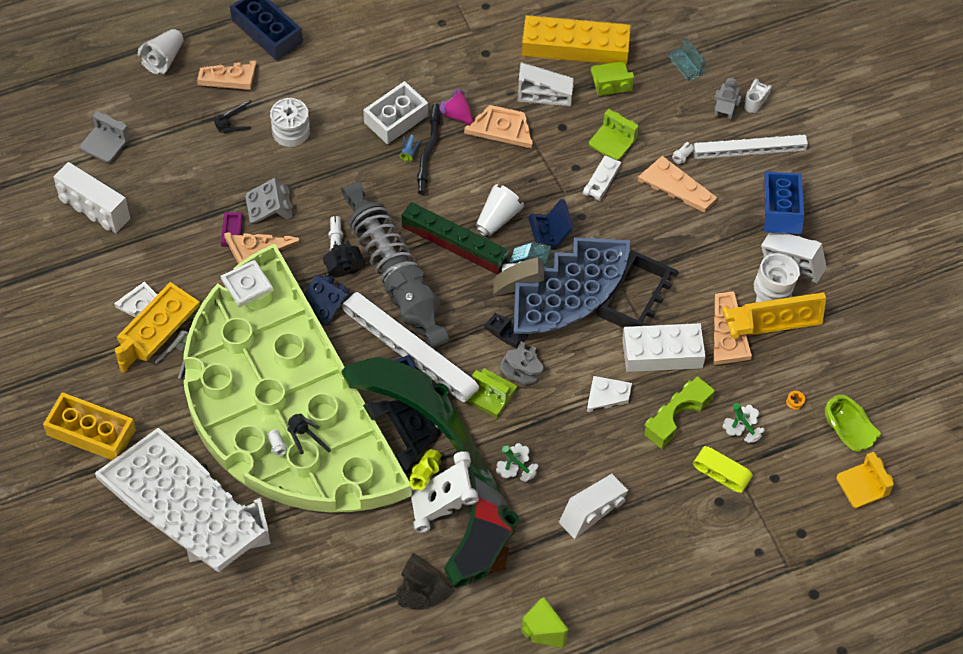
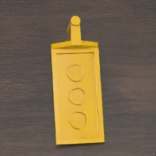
M169 282L117 336V341L121 346L115 348V354L120 371L126 373L128 367L136 359L148 361L200 306V302Z
M823 292L750 303L737 308L729 309L728 306L722 308V312L728 323L732 338L736 339L739 335L744 334L749 336L822 325L826 296Z

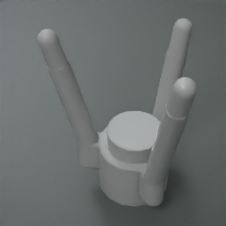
M182 330L154 363L158 364L175 347L180 351H184L189 332ZM184 360L180 369L178 379L182 378L183 373L185 371Z

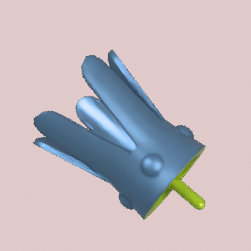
M413 135L409 137L406 144L405 136L403 137V149L399 156L404 162L413 160L414 154L422 142L421 140L418 141L415 147L411 149L414 139Z

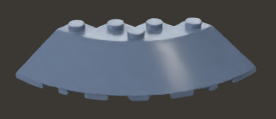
M574 237L572 253L555 252L553 268H544V281L536 283L516 282L514 334H531L558 329L582 319L597 309L615 290L622 278L628 261L630 240Z

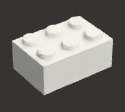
M404 81L363 110L364 123L388 145L428 117V102Z

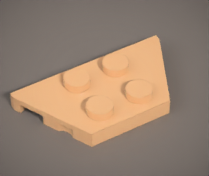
M489 105L482 114L475 118V121L470 126L467 125L464 129V134L532 149L533 142L530 138L524 112Z

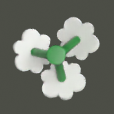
M735 403L733 409L736 418L734 420L726 418L722 427L731 436H740L746 427L749 433L744 440L748 443L756 442L762 437L761 433L765 430L760 427L753 430L751 427L752 424L757 423L759 411L753 408L752 405L741 407L739 403Z
M517 443L515 447L503 446L502 451L508 460L506 462L499 461L496 472L506 479L510 478V476L515 477L519 466L524 470L520 478L521 481L526 482L533 479L537 473L538 464H531L528 468L524 466V462L529 460V448L522 446L520 443Z

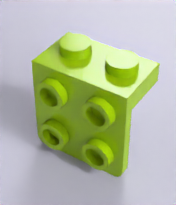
M624 62L591 67V74L598 96L633 91L634 75L633 72L628 73Z
M608 109L604 113L603 125L589 141V147L619 161L636 141L639 125Z

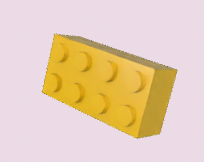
M63 392L43 423L47 436L110 460H114L125 451L136 431L132 418Z

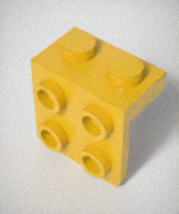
M874 452L867 454L863 464L841 472L836 477L853 508H859L889 496L894 485L891 475L887 474L884 469L882 460L879 457L877 458Z

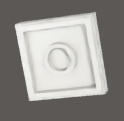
M255 260L221 275L222 282L238 307L244 306L273 291L272 285Z

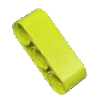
M707 446L702 448L693 461V465L697 470L738 493L744 491L753 477L750 470Z

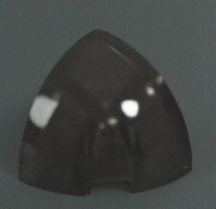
M412 553L401 574L404 579L402 585L397 588V602L399 606L407 609H427L445 601L453 594L455 589L435 567Z

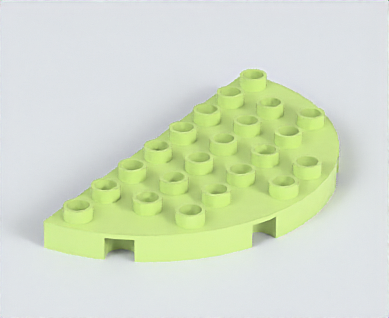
M274 243L256 252L239 263L234 269L255 260L272 285L273 291L244 306L238 307L227 288L217 283L203 301L192 322L184 350L183 360L186 369L184 390L192 421L207 450L220 466L249 489L268 499L305 510L354 512L390 505L411 497L412 489L409 485V480L375 420L372 421L363 406L365 402L357 389H350L341 374L344 368L342 361L276 244ZM302 413L307 419L319 425V429L309 424L308 428L331 449V452H327L305 432L304 434L296 433L304 451L303 454H300L292 435L287 431L289 419L295 414ZM278 430L283 443L287 445V452L283 456H276L272 453V445L267 437L270 431Z

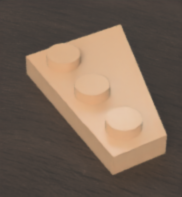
M256 60L250 61V64L246 65L234 63V66L231 67L218 65L200 68L197 83L202 86L251 90L256 70Z

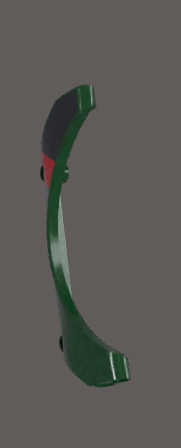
M382 357L365 359L344 367L341 374L350 389L376 392L409 405L430 419L451 441L458 453L468 452L470 454L471 463L467 469L471 488L477 491L479 500L471 504L466 532L460 545L446 563L444 570L453 588H460L485 578L510 536L515 533L519 523V516L509 507L448 396V387L442 383L432 385L431 377L422 371Z

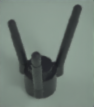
M248 100L230 111L214 117L217 130H223L224 133L250 130L251 126H228L231 125L229 117L246 109V106L252 101Z
M302 413L295 414L289 419L287 431L292 435L300 454H303L304 451L296 433L304 434L305 432L327 452H331V449L308 428V424L316 429L320 428L319 425L307 419Z

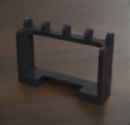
M631 250L621 280L610 296L598 307L597 316L622 328L648 326L643 321L646 316L654 318L655 312L650 309L654 302L660 304L663 302L664 299L659 296L662 288H671L672 285L667 280H670L671 275L677 277L679 274L678 270ZM635 266L662 277L639 320L611 308L614 297Z

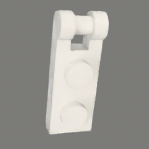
M604 156L588 185L585 186L583 195H590L595 200L601 201L621 167V162Z

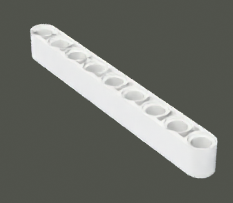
M355 292L342 304V309L347 315L402 357L409 355L415 367L429 375L436 383L446 385L449 390L448 392L461 402L465 403L479 390L475 380L360 293Z

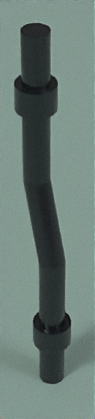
M437 103L432 105V114L430 115V140L420 156V169L417 174L419 195L425 194L426 183L428 182V174L426 173L427 159L438 138V125L440 124L441 116L439 115L440 105Z

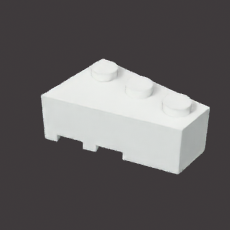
M521 63L518 102L571 106L573 78Z
M769 232L761 245L764 258L774 253L787 255L796 261L799 266L800 276L803 273L813 278L812 282L816 284L827 268L823 246L818 241L787 233Z
M610 474L571 497L559 523L576 539L615 507H620L625 502L624 497L628 490L613 474Z

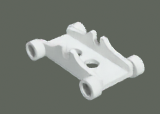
M468 452L455 454V465L431 479L423 490L412 489L411 500L415 516L413 523L415 532H427L431 528L429 521L453 513L451 508L460 509L462 503L471 505L479 500L477 491L472 489L467 468L470 467L471 459ZM450 482V491L446 493L445 487L447 486V483ZM436 491V498L434 501H431V494Z

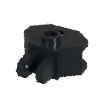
M349 240L345 241L344 245L334 244L331 251L323 257V263L327 267L328 275L339 278L356 273L364 267L365 262L359 247L351 246Z

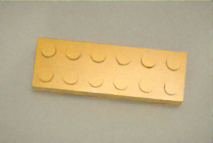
M526 15L522 56L605 64L624 62L627 65L630 25Z

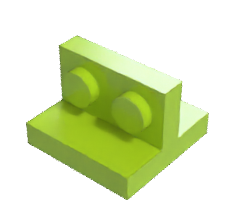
M485 368L481 372L476 370L472 375V379L478 384L479 390L466 402L498 418L516 392L517 385Z

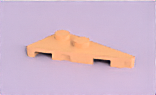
M228 232L224 234V238L238 264L274 243L279 251L299 244V238L292 236L278 238L263 234L251 235L243 233V236L231 235Z

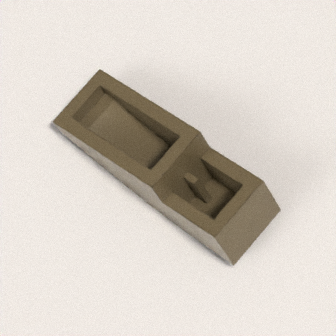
M536 257L515 264L502 271L493 278V295L499 296L515 292L516 282L536 283L544 281V264Z

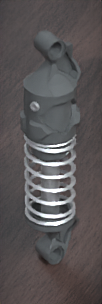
M360 181L342 187L344 199L354 211L348 224L354 235L360 238V246L366 247L364 252L366 255L371 256L370 263L376 266V274L382 275L381 283H383L392 303L400 307V316L403 322L407 325H412L418 334L425 337L427 345L433 349L448 343L449 337L445 328L435 325L434 318L440 309V300L425 284L424 272L419 264L415 263L414 255L410 254L409 247L404 244L403 236L399 235V230L394 226L393 219L388 216L385 205L380 202L363 200L365 191ZM382 227H390V229L385 233ZM370 236L372 241L364 244L363 238ZM389 236H395L392 243L388 238ZM398 238L400 239L401 243H396ZM375 245L377 250L374 253H369L368 248ZM399 245L400 248L396 252L393 246ZM403 247L406 249V252H401ZM381 254L383 259L379 263H375L373 258ZM383 265L381 269L382 272H379V267Z

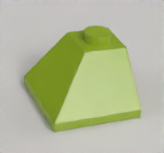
M543 597L522 618L521 630L526 638L530 637L533 643L563 648L566 646L568 629Z

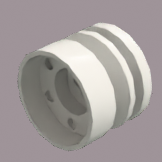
M285 98L273 105L270 110V118L275 141L287 147H295L304 143L310 135L309 115L306 105L295 98Z
M779 253L766 256L761 262L754 281L756 295L763 301L790 298L800 275L799 266L796 261L787 255Z

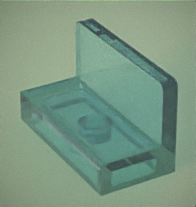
M684 38L681 48L670 52L669 58L687 81H690L703 74L705 60L689 40Z

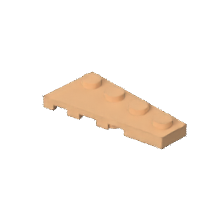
M663 156L638 176V182H645L652 185L651 188L655 190L665 191L668 193V196L684 200L683 203L704 213L717 202L715 195Z
M734 291L715 294L713 365L751 360L752 357L746 334L739 335L738 338L733 339L722 312V308L728 306L729 309L738 307Z

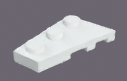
M143 282L115 302L114 305L115 308L136 317L157 294Z

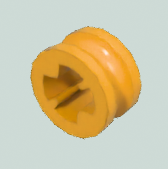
M800 391L790 392L786 399L787 406L793 410L800 409L805 402V396ZM793 397L797 398L798 404L794 403Z

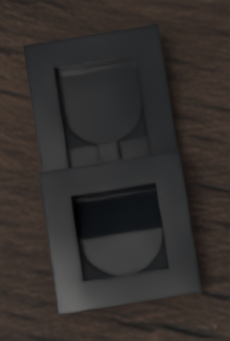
M494 313L484 325L487 331L516 349L520 342H524L528 337V334H514V325H512L511 320L497 313Z

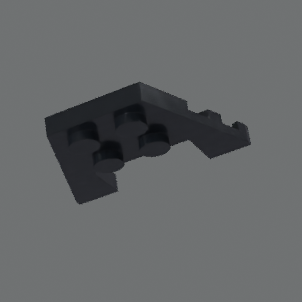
M399 400L368 401L363 405L372 421L388 414L407 447L406 450L395 455L403 471L410 467L423 449L439 433L437 427L430 419Z

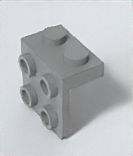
M96 111L93 115L95 128L82 142L80 149L106 163H110L130 139L128 128L124 122L117 121L107 114Z
M273 178L247 192L246 202L250 222L255 224L274 213H278L286 220L293 217L288 186Z

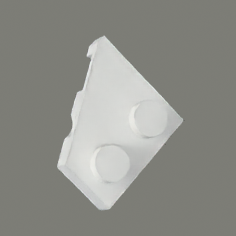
M594 376L587 412H593V409L601 407L606 409L614 405L628 404L632 383Z

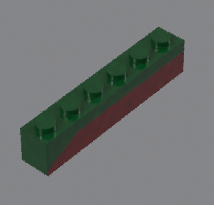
M410 202L401 215L402 228L497 275L501 272L502 265L507 263L508 249L413 202Z

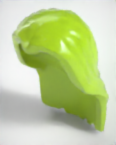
M836 395L827 402L824 408L827 422L834 428L843 443L851 450L859 452L862 449H869L873 446V442H876L877 438L881 436L882 433L871 423L863 408L848 396Z

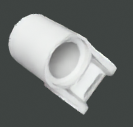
M755 79L747 92L744 109L749 113L758 112L764 101L769 97L772 86H767L760 83L758 79Z

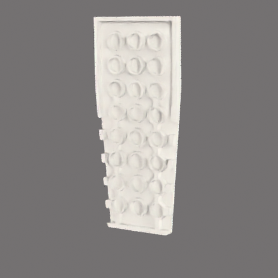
M159 428L95 473L96 478L133 511L217 572H220L266 536L265 529H261L256 524V520L244 512V508L240 504L238 505L232 496L222 489L218 481L213 480L210 477V473L193 456Z

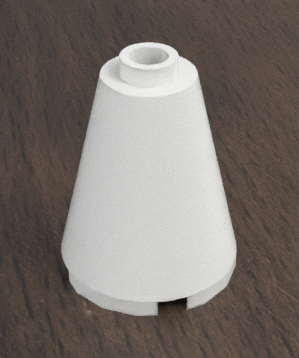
M171 29L142 44L138 49V57L141 56L143 60L141 62L142 65L154 74H164L169 69L184 41L181 32Z
M495 184L476 223L477 231L483 236H491L524 208V203L520 204L517 201L519 197L505 186L498 188V184Z

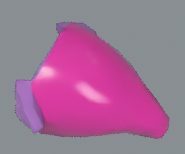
M455 89L451 99L447 102L442 101L439 107L440 112L449 118L462 121L470 126L474 122L470 112V105L464 96V91Z

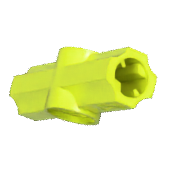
M428 450L419 464L412 468L413 473L410 476L409 485L413 490L421 491L426 488L432 476L439 472L442 455L438 450Z

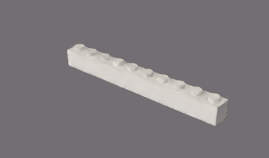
M806 135L694 143L693 152L695 159L806 151L808 143Z

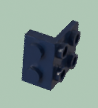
M560 199L548 215L531 213L528 217L537 248L556 250L573 230V222L564 199Z
M315 274L304 296L318 321L324 325H329L343 300L346 301L352 294L349 293L350 289L342 284L339 286L335 284V279L326 274L324 276Z

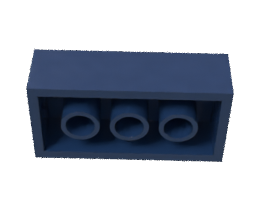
M238 0L230 6L231 20L275 60H278L303 43L302 28L270 0Z

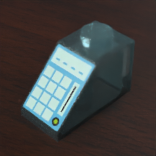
M531 242L515 247L509 264L538 257L544 264V268H547L550 260L551 246Z

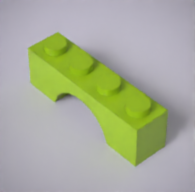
M698 376L693 381L689 380L680 393L677 392L670 400L671 402L667 406L663 405L654 418L650 417L647 420L644 435L659 448L663 449L675 437L677 427L673 421L674 416L684 410L701 412L713 400L715 390Z

